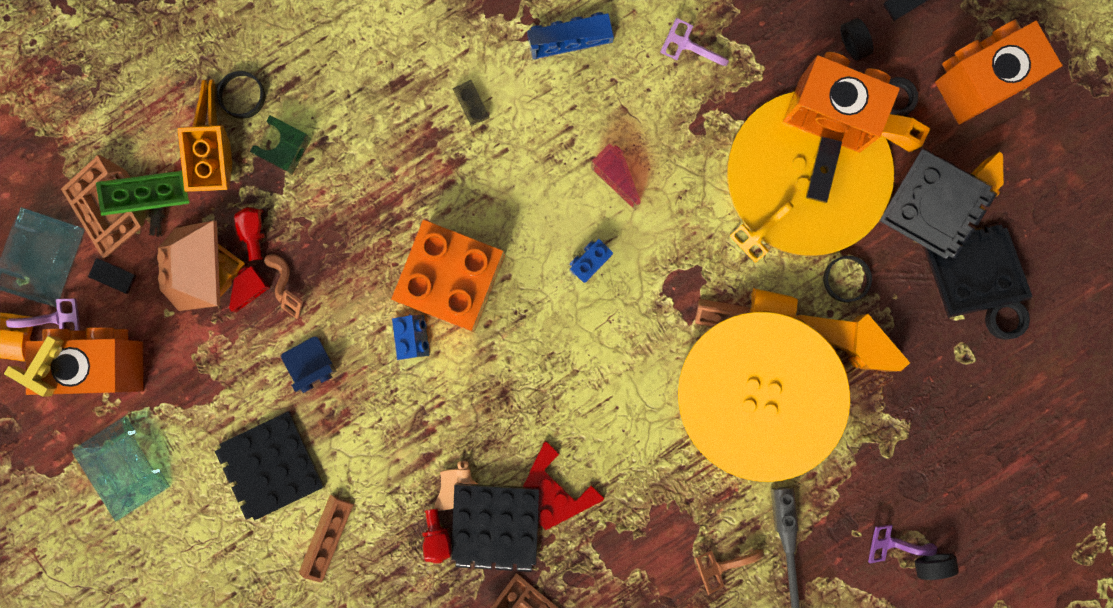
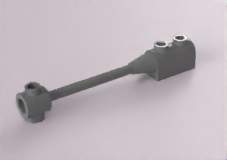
M792 486L771 488L774 528L779 533L784 552L786 553L791 608H800L794 554L798 531L795 490Z

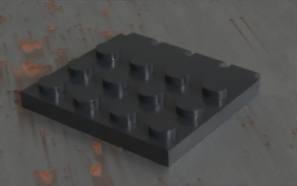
M923 147L879 221L945 259L948 256L957 259L964 248V245L959 243L958 240L964 243L968 242L976 229L969 222L975 225L980 223L987 212L980 205L983 204L990 207L997 193L991 190L993 185Z
M1001 223L985 226L986 233L983 227L976 228L967 243L958 240L959 243L964 245V248L957 259L950 256L945 259L925 247L924 250L948 318L1025 301L1033 297L1007 228L1003 229Z
M290 411L220 443L221 448L214 451L220 465L226 462L229 464L222 469L229 484L234 481L237 482V485L231 487L237 502L246 501V504L240 506L246 520L253 517L255 521L325 487Z
M455 483L452 560H456V567L471 568L472 561H475V569L492 570L493 562L496 563V570L513 571V564H517V571L532 572V565L537 563L540 488Z

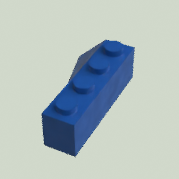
M603 12L594 13L591 17L584 19L581 16L575 17L570 22L565 23L563 21H555L551 23V26L546 27L537 25L527 31L532 60L613 43L614 39L609 14H603Z

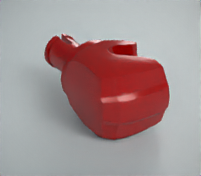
M255 207L243 208L234 215L236 233L239 240L247 244L249 261L262 259L259 241L265 238L264 233H260L261 214L264 211Z
M438 508L425 510L428 530L422 533L424 537L423 557L425 562L440 564L451 557L452 550L449 532L447 528L443 529V527H440Z

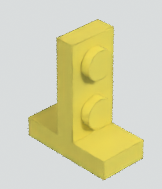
M47 336L27 371L18 366H8L4 374L42 397L52 396L56 388L41 379L49 373V365L61 353V345L64 341L55 336Z

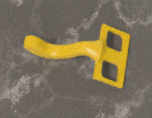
M791 202L786 203L757 231L751 232L742 224L730 237L756 263L769 252L761 243L762 238L793 209L794 205ZM740 229L749 236L745 242H741L736 236ZM753 245H758L763 251L760 257H756L750 251Z

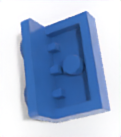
M600 239L596 242L592 240L584 248L586 252L581 258L577 255L569 264L571 266L569 271L583 283H586L613 255V252Z
M410 315L392 318L397 360L429 356L425 316Z

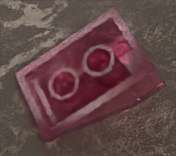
M609 143L592 160L591 169L636 211L641 201L625 157L622 156L624 152L617 145L612 146Z

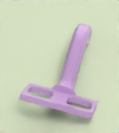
M678 18L675 19L660 53L678 60L681 51L688 49L722 66L728 65L729 60L690 40L688 36L693 25ZM679 23L687 25L684 36L675 34ZM670 42L678 44V49L673 56L666 53Z
M76 298L56 299L57 311L55 313L30 318H10L6 320V325L10 328H22L55 323L59 325V329H64V322H73L75 330H80ZM62 301H70L72 303V313H63Z

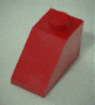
M252 266L242 268L237 273L238 276L234 278L229 305L231 312L237 313L270 289L258 270Z

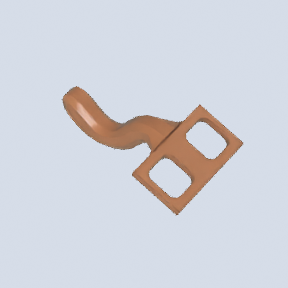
M275 254L267 255L264 260L265 265L279 270L281 274L275 287L276 299L282 303V309L298 319L303 301L288 290H284L290 275L289 266L282 257ZM288 296L295 300L297 304L291 301ZM286 305H288L289 307H291L296 313H294V312L291 311L289 308H287Z
M756 549L748 555L717 562L712 550L696 557L695 560L707 594H712L725 587L721 577L725 570L754 563L763 558L765 554L763 549ZM708 555L711 567L704 569L701 558ZM715 575L719 585L712 590L708 579Z

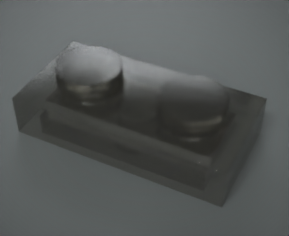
M472 80L452 88L471 127L490 118Z

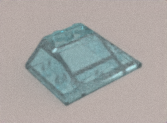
M21 207L10 229L0 257V290L57 307L56 299H59L85 229Z
M126 416L71 451L115 522L170 487L160 469L154 470L133 438L137 433Z

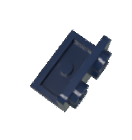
M316 336L281 355V359L294 381L291 386L295 392L302 391L304 394L314 388L313 385L320 381L322 384L332 379V374L337 372L320 339Z

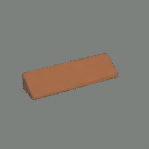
M699 299L695 324L714 327L733 316L750 313L751 308Z
M334 495L329 496L299 570V574L303 578L322 583L354 505L353 503Z

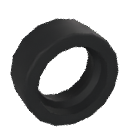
M855 18L841 25L842 41L849 55L854 60L858 61L873 54L874 45L872 37L861 19Z
M895 77L890 79L889 84L903 88L909 96V102L904 109H892L890 114L905 117L915 109L918 103V91L910 80L903 77Z
M1020 302L988 309L985 322L987 329L992 335L1006 340L1023 335L1029 327L1030 317L1026 307ZM1005 307L1014 309L1019 318L1017 328L1011 332L1002 331L996 324L997 312Z
M935 554L923 556L915 560L917 577L919 579L938 580L953 577L959 573L957 558L954 554Z

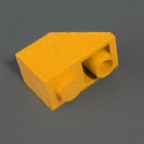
M890 114L881 136L912 152L923 146L930 128L914 118Z

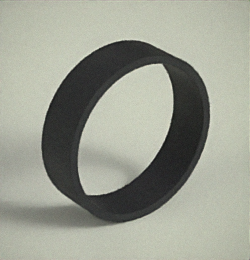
M235 71L226 75L219 83L217 99L222 109L229 115L245 119L256 115L262 109L265 102V90L262 83L251 73ZM239 76L253 78L257 81L260 88L259 102L251 111L243 114L228 111L222 98L226 84Z
M843 256L833 260L827 266L823 276V283L827 293L835 300L853 302L867 294L871 287L872 275L868 265L860 258ZM839 260H853L860 264L866 273V287L854 299H843L837 296L829 286V271Z

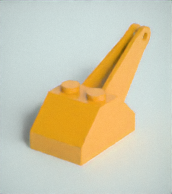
M210 79L208 84L207 80H202L193 126L177 128L185 192L227 190L230 188L231 145L224 125H217L215 82L213 79ZM208 105V125L205 126Z
M869 314L859 315L851 322L797 315L795 317L817 330L832 346L846 351L850 357L848 359L855 368L892 372L902 371L910 364Z

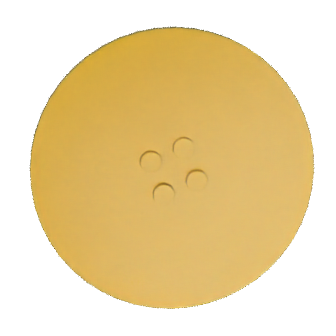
M794 92L784 94L758 108L745 121L735 136L727 163L729 194L740 219L751 232L757 231L786 203L791 202L794 205L793 209L762 238V241L771 247L801 256H819L835 253L865 237L884 214L890 201L894 182L891 150L886 138L883 136L860 153L841 146L827 203L805 198L821 137L783 122ZM821 167V172L826 173V169Z
M750 312L736 315L720 322L696 342L690 350L680 374L678 386L679 410L684 427L692 442L714 465L729 474L758 482L783 481L813 469L838 444L847 425L850 412L849 380L836 350L813 327L785 314Z

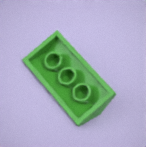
M182 171L96 182L101 216L189 204L188 193L184 191Z

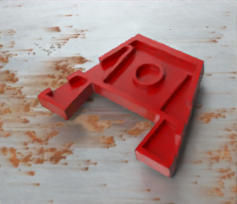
M547 441L543 443L523 487L540 488L538 523L545 530L558 525L605 499L590 485L577 500H574L545 471L550 463L559 455Z

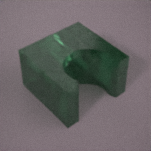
M269 115L266 122L273 129L280 132L281 139L279 144L272 150H263L253 145L250 152L256 157L293 175L311 138L306 133Z

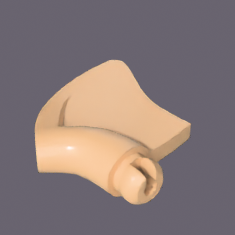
M459 461L457 469L440 471L441 489L434 509L438 508V511L453 508L455 483L478 484L471 477L467 461Z

